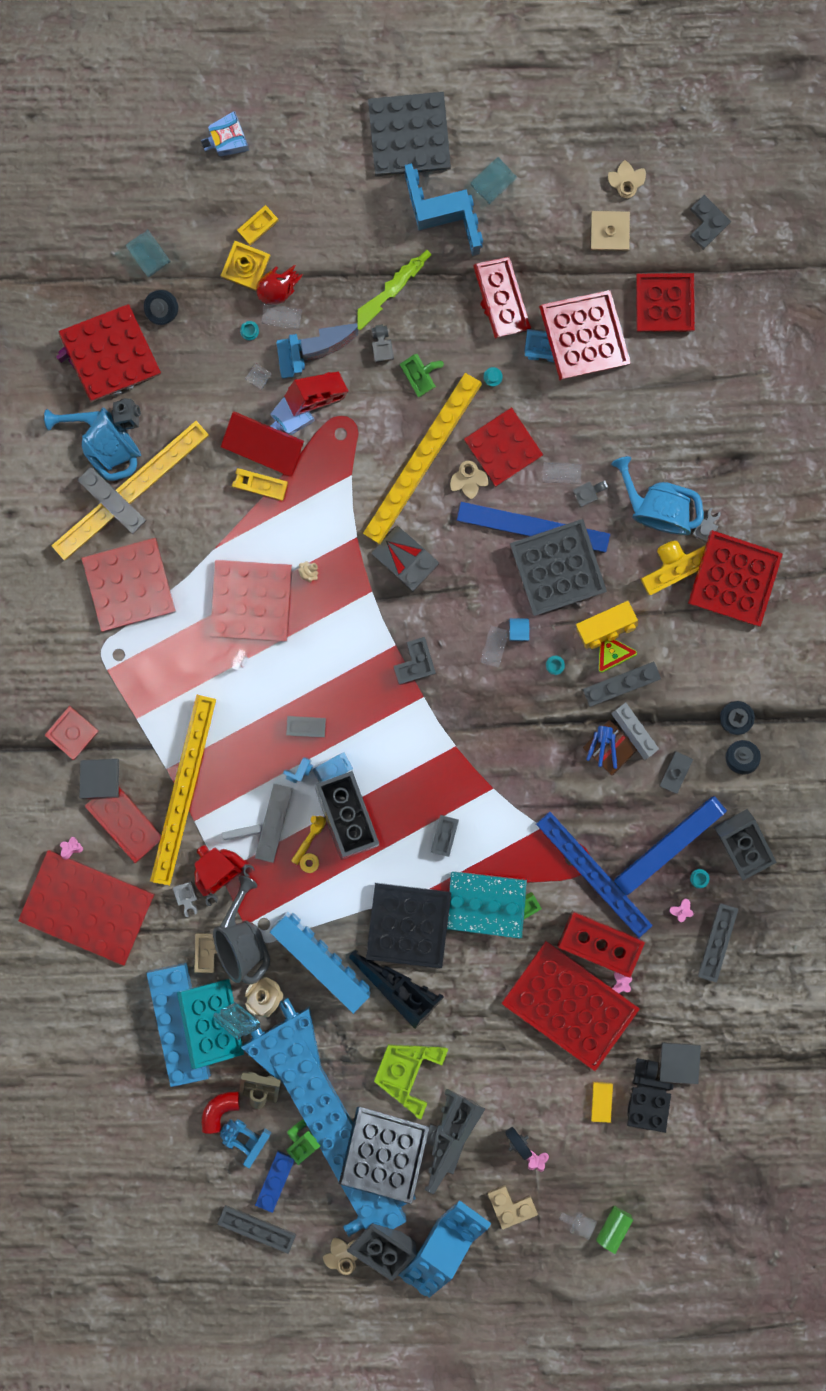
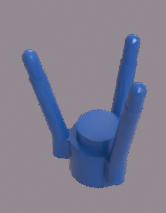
M598 726L597 732H594V739L586 758L587 761L590 760L598 740V743H601L598 766L602 767L605 744L611 742L613 768L617 769L616 735L613 734V728Z

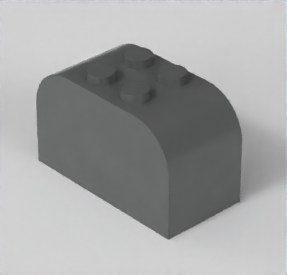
M353 771L315 785L320 806L341 860L379 846L378 838Z

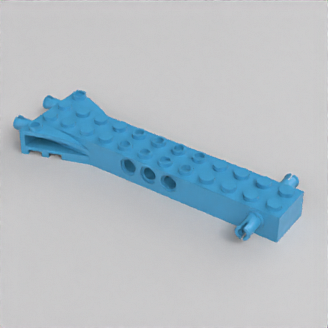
M286 998L279 1003V1007L286 1017L283 1022L263 1032L255 1017L250 1018V1021L244 1022L252 1038L244 1043L241 1048L285 1085L339 1181L353 1121L321 1066L310 1006L300 1012H295L289 998ZM341 1185L358 1215L356 1220L343 1226L348 1237L363 1228L364 1230L367 1229L372 1223L395 1229L406 1222V1215L402 1210V1206L407 1203Z

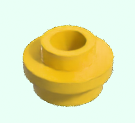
M311 853L303 855L300 859L301 869L307 873L317 870L319 866L317 856ZM307 860L313 861V865L311 867H308L306 865Z

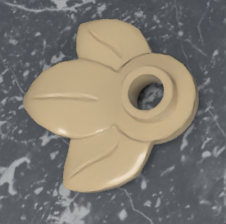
M626 160L620 164L617 172L608 173L610 185L618 189L621 197L627 199L635 195L637 188L644 184L646 178L644 168L634 171ZM628 186L630 191L625 192L624 187Z
M465 461L460 465L459 471L452 476L450 487L452 491L462 489L468 498L473 499L478 493L479 486H488V477L484 471L478 469L474 462ZM470 467L472 472L466 474L465 468Z
M333 1238L331 1253L323 1256L326 1266L330 1269H337L343 1275L351 1274L355 1270V1261L358 1258L347 1252V1249L355 1240L346 1244L342 1239ZM343 1262H349L350 1266L344 1267Z

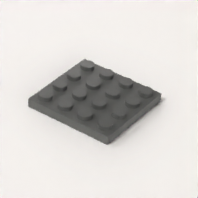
M444 92L368 99L375 176L404 174L405 165L411 163L413 169H417L418 172L451 169Z
M583 519L510 543L534 616L607 592Z

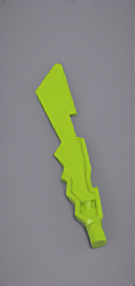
M428 250L419 257L411 259L408 265L402 266L399 272H395L392 280L385 282V291L358 309V330H362L383 309L380 306L389 297L394 298L403 289L408 279L415 277L424 266L425 261L432 255Z

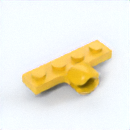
M670 541L660 546L657 552L663 562V566L640 578L648 595L650 596L697 572L706 545L689 554L683 553L678 541Z

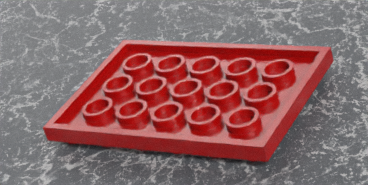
M48 850L18 921L125 966L155 894L70 858L64 860L61 854Z
M547 941L544 942L501 1002L506 1008L594 1071L597 1070L640 1010L635 1004Z

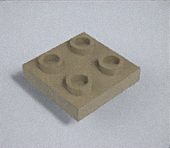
M243 1072L239 1096L248 1097L249 1104L254 1109L263 1108L266 1101L277 1103L281 1080L273 1076L263 1077L253 1072ZM259 1095L262 1099H255L254 1096Z

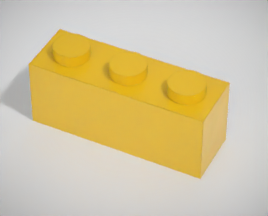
M626 601L577 623L576 630L585 649H595L603 641H612L623 632L630 633L634 631L638 626V619L629 601Z

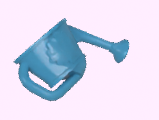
M102 408L101 411L65 415H55L50 410H45L44 423L47 430H51L59 422L80 421L90 425L88 431L82 436V450L86 458L105 480L117 481L127 478L135 472L137 467L136 457H140L141 453L126 430L121 431L114 424L112 415L107 409ZM126 461L130 462L129 467L124 471L110 474L105 470V468L111 470L113 467Z
M621 457L611 463L612 466L618 468L620 473H622L635 512L632 518L638 523L677 535H690V529L697 528L702 523L704 518L703 504L697 492L668 482H660L649 487L646 496L642 498L637 494L628 471L631 457ZM690 498L694 500L696 518L689 522Z

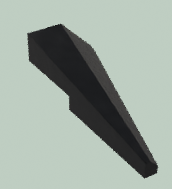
M354 950L349 956L353 963L414 1029L431 1014L444 998L440 993L436 995L428 991V987L424 985L421 987L411 982V978L386 965L382 967L374 963V960H366L365 957L357 954V950Z

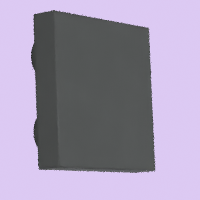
M119 759L80 761V799L119 797Z
M662 1042L659 1081L698 1084L701 1045Z

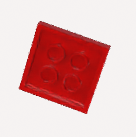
M694 273L636 274L637 332L695 331Z
M512 407L464 438L465 443L495 487L543 456V453Z

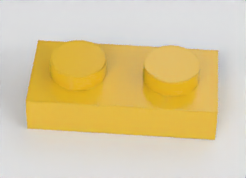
M265 205L237 231L251 246L279 220Z

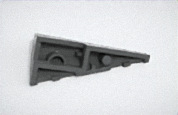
M449 1089L445 1091V1095H447L445 1106H442L441 1110L443 1118L441 1125H438L432 1153L434 1161L432 1167H429L428 1172L431 1174L429 1185L425 1186V1190L432 1194L436 1192L485 1111V1108Z

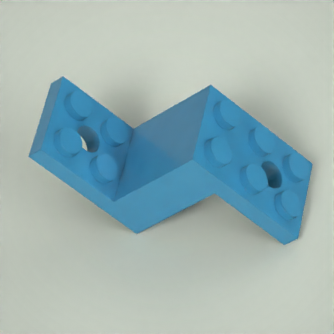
M412 163L405 165V179L418 230L463 220L472 256L479 255L480 248H483V238L481 232H477V225H479L477 214L472 213L474 206L472 195H468L466 189L423 200L422 187L418 188L420 180L418 170L413 169Z
M459 1200L436 1221L417 1256L401 1271L399 1276L403 1278L405 1283L418 1289L420 1294L430 1298L452 1280L472 1242L487 1231L491 1223Z

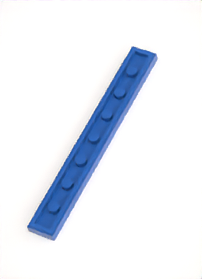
M465 502L460 503L457 517L459 522L524 536H532L565 525L563 523ZM587 529L593 550L606 553L610 533Z
M550 811L536 823L541 831L638 938L653 926Z

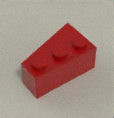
M339 371L328 372L322 375L295 379L291 386L288 387L284 398L293 416H297L343 400L349 391Z

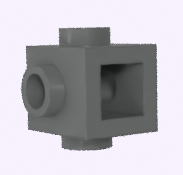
M127 398L113 402L111 415L114 424L121 431L138 428L139 416L141 415L140 407L132 399Z

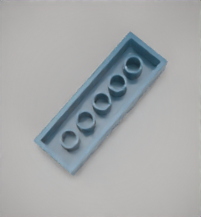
M287 912L272 927L270 933L354 1014L370 997L369 985L364 980L359 981L355 976L356 973L349 966L345 968L342 965V959L336 953L331 954L327 949L328 945L321 939L318 941L314 937L315 933L308 926L304 928L300 924L301 919L295 913L290 914Z
M187 963L149 970L147 978L170 1087L209 1079L211 1076L209 1065L197 1069L191 1068L177 992L192 988Z

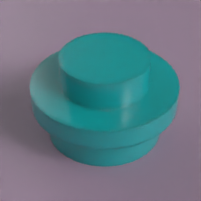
M252 321L243 323L240 328L241 336L248 341L256 339L259 335L258 325Z
M491 367L485 371L484 381L487 385L495 387L502 382L503 374L498 368Z
M551 656L546 661V669L550 674L558 675L563 672L565 662L561 657Z
M702 869L694 870L690 876V882L696 888L706 887L710 880L708 873Z

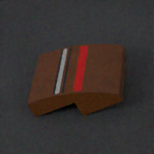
M609 720L604 726L613 728V734L616 735L617 769L613 768L611 742L605 744L602 767L613 776L637 749L630 739ZM594 736L583 747V749L587 753L589 752ZM598 740L592 754V757L597 762H599L601 743H598Z

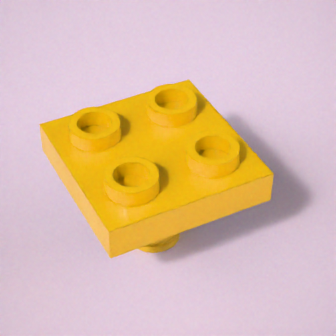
M234 241L221 273V278L256 291L258 281L263 277L271 255Z

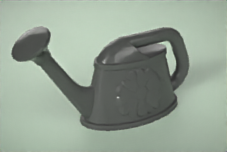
M239 876L240 890L221 925L214 928L213 940L219 960L228 976L235 983L242 981L245 984L251 985L257 983L268 970L270 956L262 933L255 924L247 920L237 924L235 922L236 913L246 893L258 886L253 879L247 876ZM263 960L261 967L252 977L246 975L258 962Z

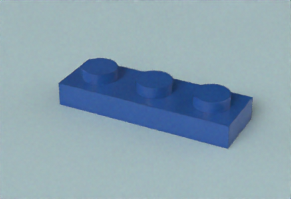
M277 1151L255 1206L273 1213L294 1163V1159L290 1155Z

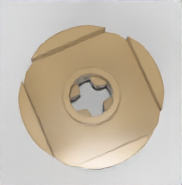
M269 978L260 979L257 983L249 985L245 993V997H247L246 1008L256 1016L269 1017L283 998L279 985ZM262 994L265 995V999H264V1000H262V998H261V995H262Z

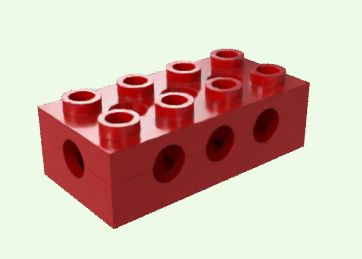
M572 910L557 946L562 950L631 978L645 942ZM581 932L588 933V938L585 941L578 939ZM599 940H605L606 944L603 948L599 949L596 947V943ZM617 947H623V953L620 956L614 955Z

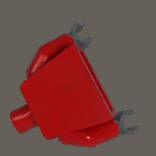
M206 845L201 846L197 850L201 858L194 864L196 868L194 872L195 885L200 893L206 896V904L208 906L212 905L209 898H214L217 903L218 897L214 893L242 872L241 868L245 876L248 877L250 875L245 872L246 868L250 867L255 871L251 864H245L246 861L233 851L227 849L219 850L216 847L209 850Z

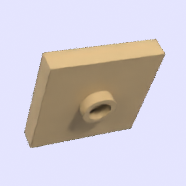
M592 211L591 251H629L630 212Z

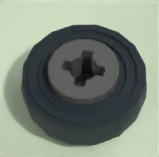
M730 702L723 707L720 713L721 726L730 734H745L754 725V712L745 702Z

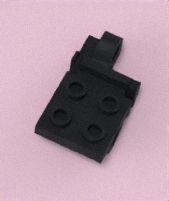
M637 1058L634 1080L632 1081V1084H636L637 1087L631 1088L632 1093L627 1111V1126L666 1133L671 1094L666 1093V1091L673 1090L674 1084L655 1081L658 1062Z

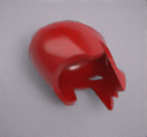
M293 265L282 274L276 273L278 267L275 266L265 274L256 286L259 300L265 304L275 306L284 303L295 292L293 287L302 277V274L298 276L296 274L297 271H294L296 265Z

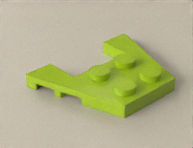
M388 1044L374 1082L410 1110L418 1119H422L427 1102L409 1095L422 1060L427 1059L443 1065L448 1048Z

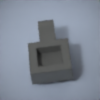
M605 481L595 486L588 482L573 489V492L580 507H583L598 500L596 494L606 490L608 486Z

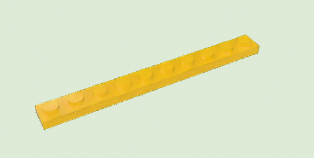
M467 373L463 375L363 533L365 536L378 544L382 543L481 387V381Z
M195 421L117 488L116 491L131 504L208 438L209 434ZM100 503L51 546L65 561L112 521L115 516Z
M196 694L150 879L153 883L169 886L171 884L216 703L214 698Z

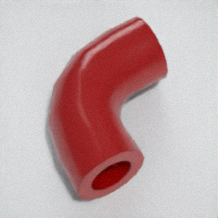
M239 1091L219 1094L208 1102L202 1115V1133L212 1134L220 1132L222 1115L229 1111L240 1110Z

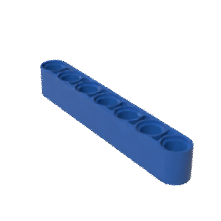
M715 796L711 797L617 876L614 882L626 896L629 895L725 814L727 810Z

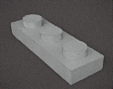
M626 702L611 713L644 760L659 750L654 740H652Z

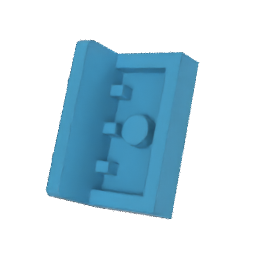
M527 329L524 354L528 359L539 360V358H545L549 362H554L546 331Z
M297 334L289 335L288 339L277 340L276 342L281 378L300 377L302 370H305L304 359H300L299 351H302L301 339L298 340Z
M303 757L296 774L287 769L284 770L283 774L287 775L285 779L293 783L303 781L304 776H309L313 768L312 760Z

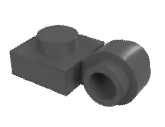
M375 325L372 328L373 339L379 340L378 342H372L375 362L394 360L391 339L384 340L385 337H389L387 325Z

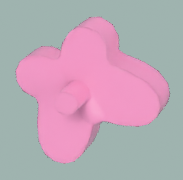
M71 837L69 842H62L60 844L62 848L61 857L64 860L69 859L72 853L83 851V847L75 837Z
M686 898L682 900L679 907L672 906L669 909V912L677 916L680 922H684L686 917L693 916V911L690 910V901Z
M614 972L616 984L612 989L618 993L622 991L630 992L631 987L629 983L632 981V977L629 978Z
M531 1151L532 1156L527 1159L529 1162L528 1169H537L543 1172L549 1155L542 1153L537 1156Z

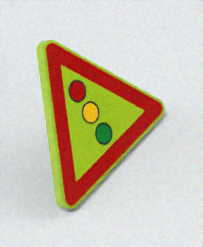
M617 640L601 642L599 672L603 673L636 656L637 651Z

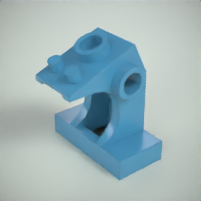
M230 1119L222 1127L220 1136L225 1146L231 1149L235 1146L247 1155L243 1165L250 1169L270 1137L271 1132L265 1128L259 1136L246 1128V1124L241 1120L233 1121ZM240 1132L250 1137L245 1145L236 1140Z

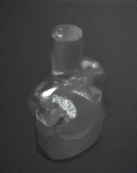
M562 1212L559 1220L569 1224L568 1230L570 1233L582 1236L588 1240L591 1238L597 1221L588 1218L581 1212H576L573 1217Z

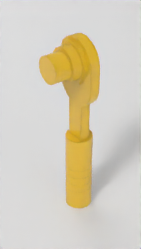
M323 816L311 817V832L291 860L296 865H298L300 859L309 848L314 836L319 834L325 826L326 819Z

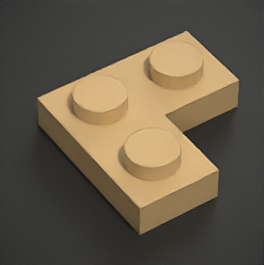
M196 933L194 972L214 973L215 954L217 952L213 933Z
M506 1185L488 1192L502 1230L538 1215L531 1196L512 1203Z

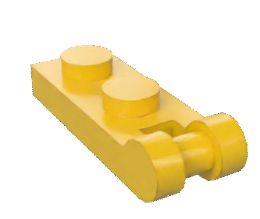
M239 468L236 469L235 474L237 476L236 480L232 483L233 488L283 501L288 485L287 481ZM244 477L249 478L247 484L243 483Z

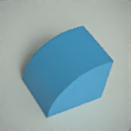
M509 618V641H529V618Z

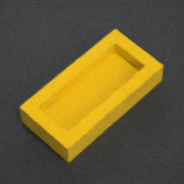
M593 1082L591 1122L611 1123L613 1083Z

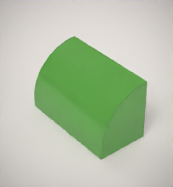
M613 1206L596 1241L605 1249L616 1254L633 1222L631 1214Z

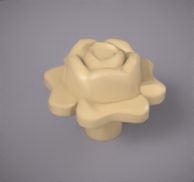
M308 561L299 564L300 568L298 571L301 578L309 582L318 579V566L315 563L309 564Z

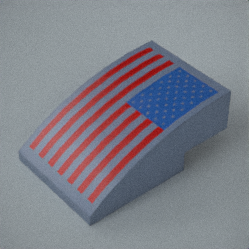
M357 323L319 329L320 337L301 339L304 360L306 362L319 359L346 346L359 335Z

